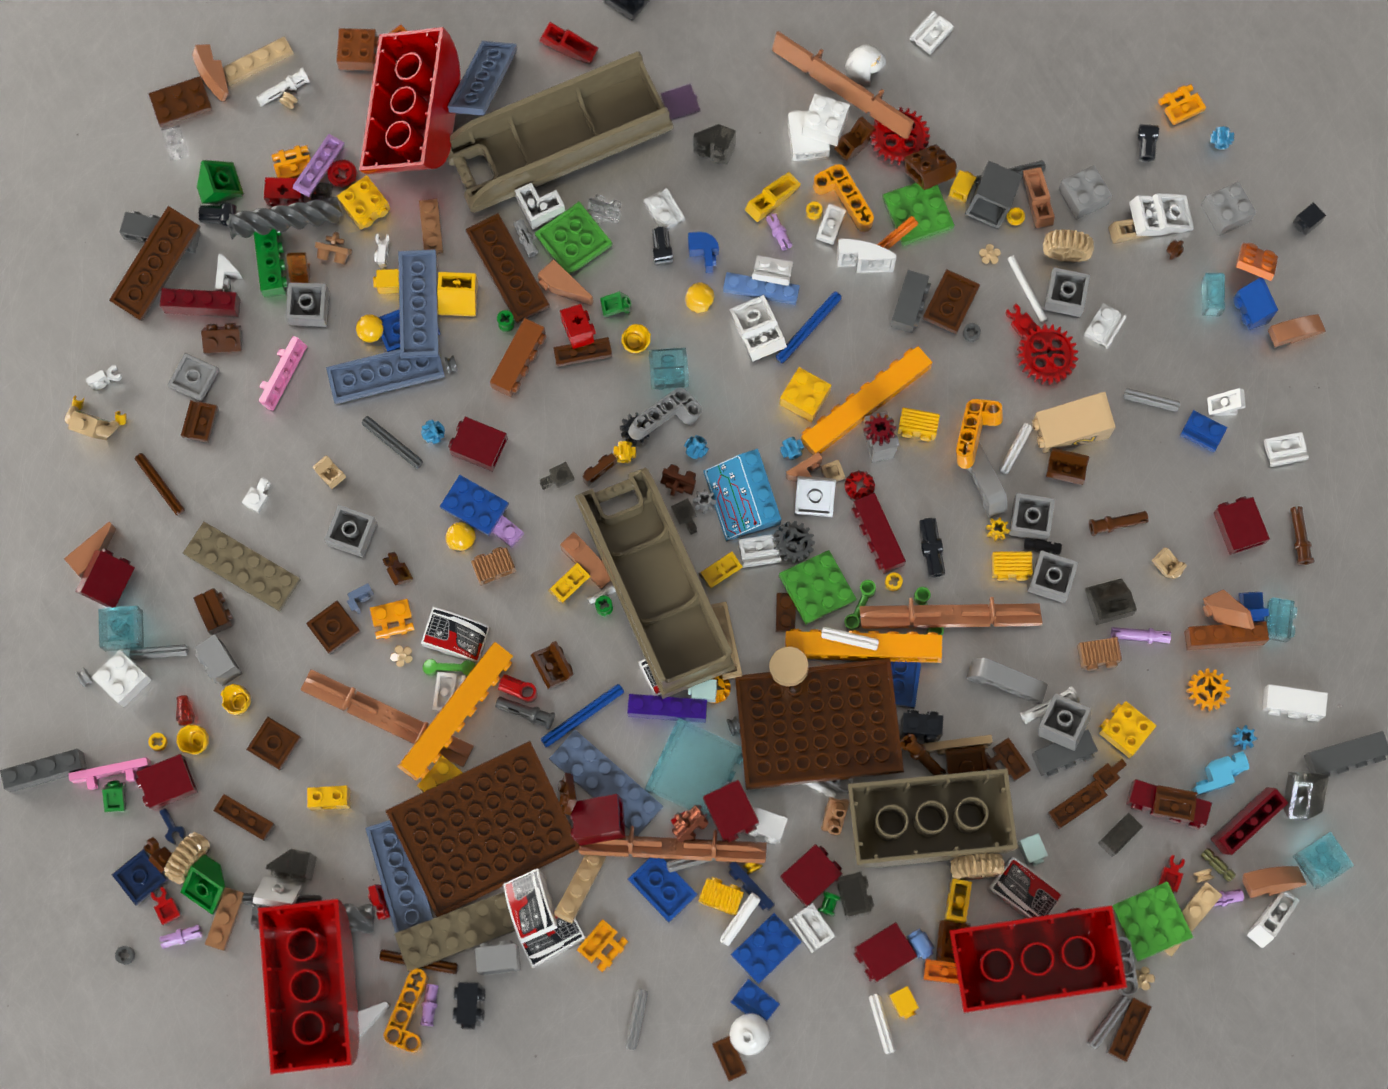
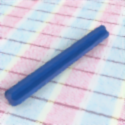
M834 291L786 344L787 347L780 350L776 355V359L780 363H784L839 303L842 296L838 292Z
M616 684L543 736L541 742L544 746L549 747L622 695L624 690L621 685Z

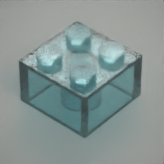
M686 348L648 350L651 389L663 390L665 388L689 387Z
M138 606L98 609L99 647L104 651L144 648L143 610Z
M1331 832L1323 835L1293 855V858L1315 889L1323 887L1354 866Z

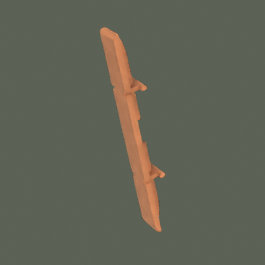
M779 31L776 32L772 47L773 52L803 72H810L809 76L866 114L870 112L869 116L902 138H909L914 121L882 100L883 89L874 97L873 93L821 60L823 49H820L818 54L813 57L814 54Z
M990 597L989 607L988 604L914 605L913 598H909V606H859L861 627L863 629L909 628L910 625H913V628L990 627L991 623H993L994 627L1042 625L1040 603L995 604L994 597Z
M312 669L300 689L343 711L348 708L347 713L415 744L429 725L428 722L424 723L357 691L355 694V688H350ZM451 736L453 741L447 748L443 746L439 752L442 754L440 757L444 756L449 761L464 767L474 746Z
M630 826L629 836H625L626 838L579 846V853L582 855L628 857L629 854H632V857L703 861H712V858H716V861L765 863L767 842H723L722 840H717V830H714L713 840L694 839V841L684 840L683 843L677 841V838L634 836V826Z

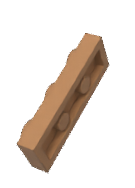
M438 200L419 201L424 250L436 249V254L443 253Z
M225 887L205 945L223 951L226 950L245 893Z

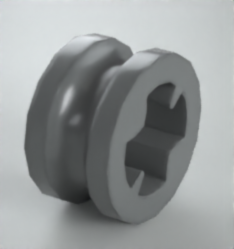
M970 323L965 326L963 336L967 341L974 342L978 340L981 329L977 324ZM974 329V333L977 335L970 336L967 330Z
M454 355L451 358L444 357L448 373L450 374L453 370L457 372Z
M735 716L733 720L727 719L732 736L736 732L740 734V724L737 717Z
M121 946L115 952L116 961L124 965L132 963L135 958L134 950L127 946ZM124 950H127V953L130 954L126 961H123V957H120L121 952L124 953Z

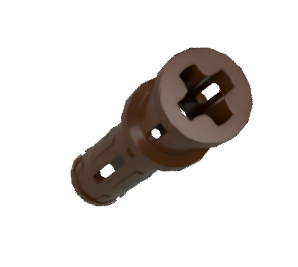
M1298 506L1297 512L1296 507H1292L1290 511L1296 538L1294 549L1297 550L1298 555L1297 565H1309L1315 561L1311 556L1310 547H1312V544L1307 539L1303 507Z
M1146 511L1113 518L1105 516L1104 519H1090L1089 530L1092 536H1096L1097 533H1111L1114 529L1148 523V514Z
M908 734L901 740V748L907 750L910 753V757L918 760L933 776L946 774V770L926 752V747L919 743L913 734Z

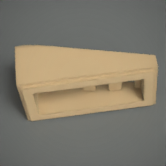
M1133 219L1115 221L1108 227L1113 243L1145 237L1137 236Z

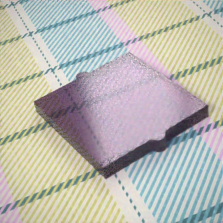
M691 84L660 93L664 107H667L670 112L669 117L671 121L700 112L697 95L694 94Z

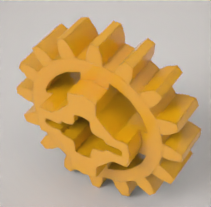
M1206 668L1204 673L1199 670L1197 675L1193 674L1191 676L1193 681L1187 683L1191 688L1186 691L1192 694L1188 699L1195 700L1194 706L1201 705L1200 710L1207 707L1209 712L1212 711L1213 706L1218 710L1220 704H1226L1224 699L1230 697L1226 692L1231 687H1226L1225 684L1229 681L1222 679L1223 673L1218 676L1216 669L1210 673L1209 668ZM1203 678L1202 685L1197 686L1198 681ZM1207 686H1208V689L1212 690V692H1211L1210 694H1209V691H1208V690H1205V688H1206ZM1220 694L1219 699L1214 701L1215 695Z

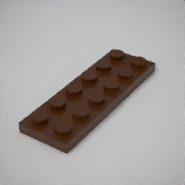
M167 206L109 301L142 321L201 226L172 207Z
M499 213L465 229L517 324L522 322L524 318L528 319L550 307Z

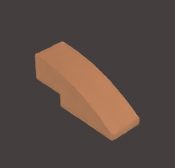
M210 44L195 45L192 56L200 76L212 93L221 102L225 101L229 92L221 60H213Z
M1041 167L1024 170V183L1035 229L1054 225L1055 216L1050 203L1051 197Z
M1319 314L1272 325L1268 333L1274 346L1278 347L1324 333L1326 330Z
M1279 866L1244 873L1242 881L1250 898L1266 893L1268 896H1272L1307 884L1298 866Z

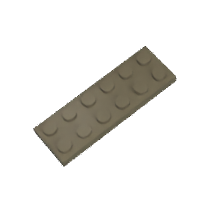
M206 522L202 523L183 551L185 556L279 612L301 581L299 577Z
M505 892L394 933L406 969L410 972L478 946L481 943H486L512 933L516 929L509 912Z

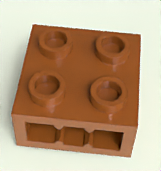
M339 28L336 59L339 70L374 71L379 36H377L375 29Z

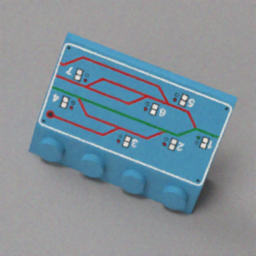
M758 449L739 454L703 470L710 493H714L712 499L717 502L714 506L726 541L781 525V516Z

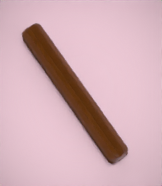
M143 453L138 454L135 457V461L177 516L183 513L185 509Z
M381 950L380 960L405 965L401 953ZM439 960L421 968L456 974L458 964Z

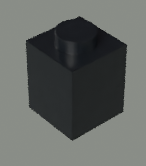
M1313 202L1296 216L1293 223L1295 228L1306 236L1322 223L1326 215Z

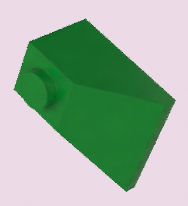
M201 161L197 190L203 204H220L244 195L233 162Z
M204 854L191 865L180 892L210 914L215 912L225 888L221 865Z

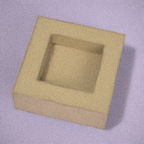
M839 460L820 467L824 478L836 479V482L845 479Z

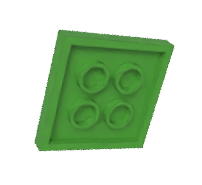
M917 183L882 195L895 229L910 216H913L918 222L916 227L900 239L902 246L954 228L953 220L938 185L924 190Z
M580 202L535 232V236L552 258L570 275L613 246L611 240Z
M829 550L780 572L778 575L805 625L857 600Z
M1168 881L1112 905L1124 933L1131 943L1133 953L1138 962L1194 938Z

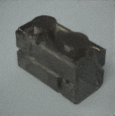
M1127 813L1098 844L1113 857L1143 826L1131 814Z

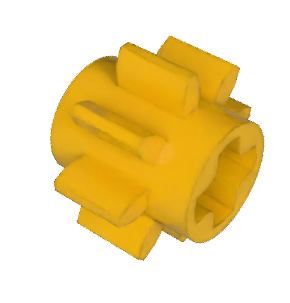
M620 441L618 446H614L613 455L619 463H631V458H636V447H632L631 442Z
M1001 517L996 521L991 518V525H986L985 529L989 530L987 537H993L994 542L998 538L1004 540V533L1009 534L1010 532L1009 529H1006L1008 521L1004 523L1001 521ZM994 528H1001V531H995Z

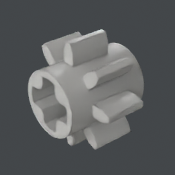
M706 489L702 493L697 491V498H693V503H698L695 506V510L701 509L703 514L707 510L713 511L712 504L715 505L717 503L716 500L712 499L714 493L709 494ZM701 499H703V500H707V499H708V503L706 504L705 502H703V503L701 504Z

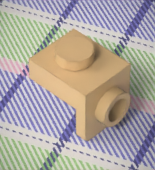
M327 455L313 466L319 477L331 489L346 478L345 474Z
M1165 547L1152 560L1154 565L1167 578L1175 579L1179 577L1187 567L1184 562H1179L1173 553Z

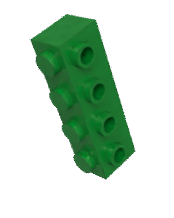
M272 229L267 235L254 233L260 291L264 297L286 294L285 287H288L287 276H284L283 270H286L285 260L281 257V253H284L283 243L279 240L282 232H278L275 229Z

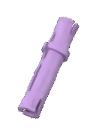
M1111 628V638L1118 637L1121 640L1147 641L1148 644L1153 642L1170 644L1171 631H1156L1153 628L1148 630Z

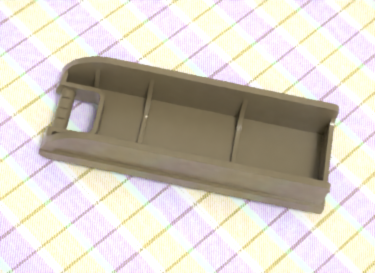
M637 51L466 123L450 136V143L452 144L447 161L449 165L456 166L466 188L464 198L470 211L478 212L516 196L515 190L529 183H532L534 188L671 131L673 130V123L669 117L670 112L668 108L664 107L645 68L643 57L640 51ZM483 155L494 177L477 185L466 161Z
M645 467L628 474L627 480L598 492L590 489L576 495L577 505L662 699L734 670L735 664L730 655L732 654L731 648L648 469ZM632 490L634 491L639 502L637 505L610 516L603 513L600 503Z

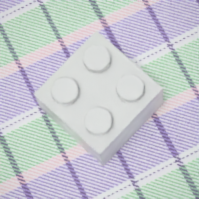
M814 94L803 124L802 136L837 146L849 114L850 105Z
M121 650L112 656L92 676L123 708L152 681Z

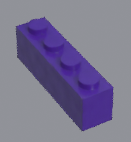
M629 694L627 714L628 717L706 723L707 700L678 697L662 699V696Z

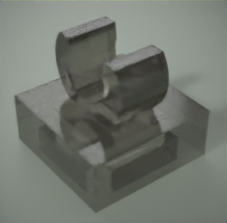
M319 183L312 192L311 200L330 198L333 185Z

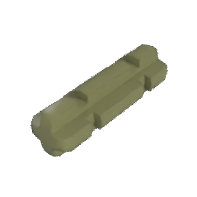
M1207 848L1201 854L1220 875H1224L1223 878L1226 881L1230 882L1235 878L1236 873L1232 869H1228V866L1218 856H1215L1210 848Z

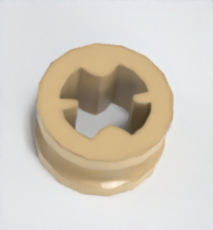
M284 92L283 98L279 99L280 103L289 109H293L294 104L298 102L293 95Z
M1212 869L1194 873L1198 877L1196 882L1200 883L1214 879V876L1211 875Z

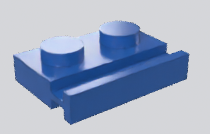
M1193 410L1180 436L1215 452L1228 427Z
M749 979L730 1002L745 1015L749 1013L760 1015L766 1022L780 1005Z

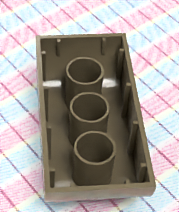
M1008 769L848 784L857 866L885 867L949 861L961 856L980 853L1002 854L1018 849Z

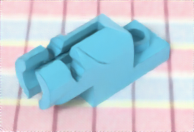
M1242 751L1232 755L1231 758L1226 756L1211 761L1205 767L1209 782L1207 779L1197 782L1196 787L1191 789L1192 792H1197L1198 796L1233 784L1235 776L1249 769L1245 753Z

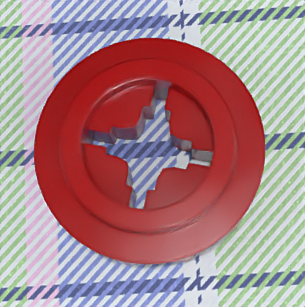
M341 159L333 162L327 171L328 179L335 187L344 188L345 186H351V183L356 181V167L348 160ZM338 169L343 173L346 172V178L338 177L340 175Z
M858 470L853 473L851 472L845 480V491L854 500L868 496L875 490L873 476H870L867 471ZM863 479L865 488L861 487L857 492L855 482L859 483Z

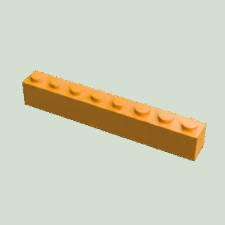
M919 346L914 349H908L902 359L894 360L889 365L890 368L885 372L883 370L880 371L871 383L869 381L860 387L861 390L858 393L850 394L845 399V403L842 405L838 404L831 410V414L827 417L824 415L819 418L814 427L806 428L801 436L803 445L812 456L818 452L822 454L863 422L865 416L872 415L930 370L933 362Z
M800 629L786 631L785 647L798 648L809 660L869 661L890 658V662L942 663V635H938L936 632H928L924 635L918 632L899 634L897 631H889L887 634H883L879 631H868V633H860L857 630L848 631L849 633L878 639L879 645L877 650H871L824 639L821 637V630L812 629L810 632H802Z
M494 642L397 767L415 781L419 778L423 779L430 771L427 768L430 763L433 762L435 764L442 755L439 752L443 746L447 748L453 741L451 736L454 732L457 731L459 733L466 723L463 721L467 715L471 717L477 710L475 707L479 700L483 702L488 696L489 692H487V689L491 685L494 687L500 680L498 675L501 671L506 672L511 666L512 662L510 660L513 655Z

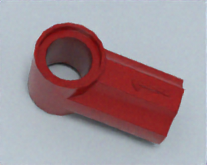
M506 674L500 680L499 691L522 699L526 703L536 700L538 694L536 687L532 683L521 681ZM525 689H532L533 694L530 697L523 695Z

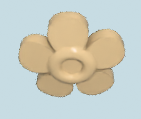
M992 244L986 245V249L979 251V255L983 257L982 262L984 264H989V262L992 264L998 263L999 259L997 257L1000 256L1001 252L998 248L994 249Z
M398 645L394 648L396 653H391L390 655L391 660L396 661V665L399 667L404 666V661L410 663L413 659L410 655L412 650L408 646L403 649L401 645Z
M1142 967L1141 971L1136 970L1138 988L1142 987L1143 990H1149L1151 987L1150 983L1155 981V976L1149 974L1150 969L1148 967Z

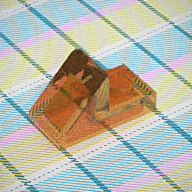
M306 252L287 253L290 283H310V264L307 263Z

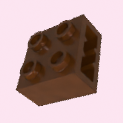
M937 144L904 157L905 172L924 190L956 177V161L947 155L945 150H942Z

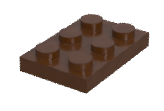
M201 76L148 93L160 128L212 111Z
M946 269L922 319L957 334L980 284Z

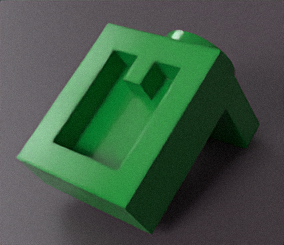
M620 291L600 298L603 316L605 317L620 312L631 313V300L628 295Z
M118 780L109 781L103 787L104 812L125 811V782L120 783Z

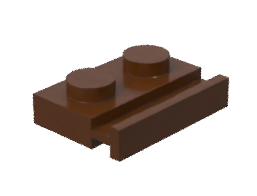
M190 400L181 437L209 443L218 406Z
M1161 785L1156 787L1153 815L1189 822L1194 821L1197 792Z

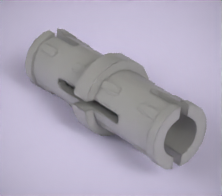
M523 219L517 220L513 226L519 235L518 240L523 244L528 257H533L539 253L533 241V235L529 233Z

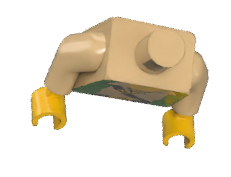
M74 396L72 405L64 418L65 423L69 425V430L92 438L107 440L119 428V425L126 424L127 413L121 415V411H116L115 420L110 422L79 411L83 408L84 398L78 401L76 400L77 396Z

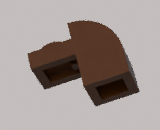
M863 116L858 118L851 131L840 138L834 150L846 161L852 159L870 142V136L875 128Z

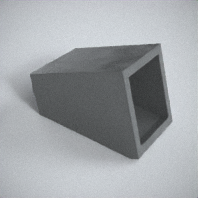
M988 161L965 215L999 229L1011 209L1023 175Z

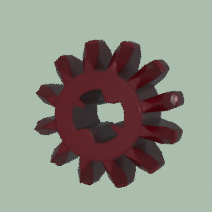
M877 413V418L871 415L870 421H865L866 428L863 430L867 434L866 439H872V445L876 441L879 442V446L883 445V441L889 444L890 438L895 437L894 431L897 429L893 425L894 420H887V414L884 415V418H881L880 413ZM879 427H882L883 430L878 432L877 429H879Z

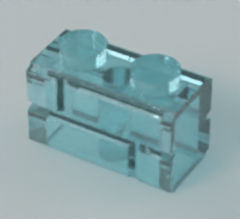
M1206 273L1202 279V315L1221 316L1225 310V274Z
M1271 598L1268 601L1269 616H1266L1269 640L1288 642L1291 637H1294L1295 626H1292L1293 619L1297 616V607H1294L1295 601Z

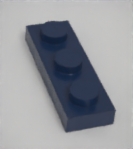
M731 862L728 865L730 869L728 873L735 881L739 879L744 884L742 888L748 895L756 894L760 898L758 906L762 910L766 908L769 912L775 906L769 897L736 862Z

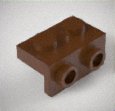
M227 323L221 327H217V324L206 325L201 331L203 353L241 351V325L236 326V323Z
M1052 448L1046 477L1084 485L1089 456Z
M556 641L552 642L550 646L533 652L530 655L548 689L567 682L573 676L572 666L567 662L563 649Z
M940 920L936 961L955 963L950 930L971 927V924Z

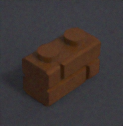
M213 588L193 598L210 635L217 634L233 626L230 621L233 619L230 610L225 609L223 605L226 600L222 592L218 593Z

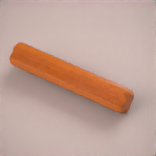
M910 216L877 245L885 249L891 248L918 225L917 220Z

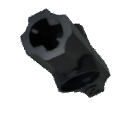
M936 518L920 520L921 548L923 557L926 559L928 577L945 575L942 557L943 544L941 538H939Z

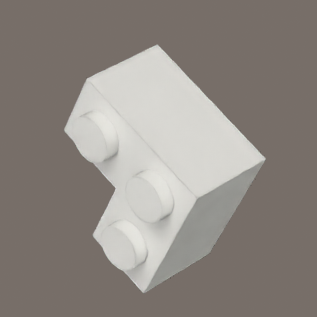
M532 183L515 190L516 199L532 230L552 221L565 212V206L556 190L540 198Z

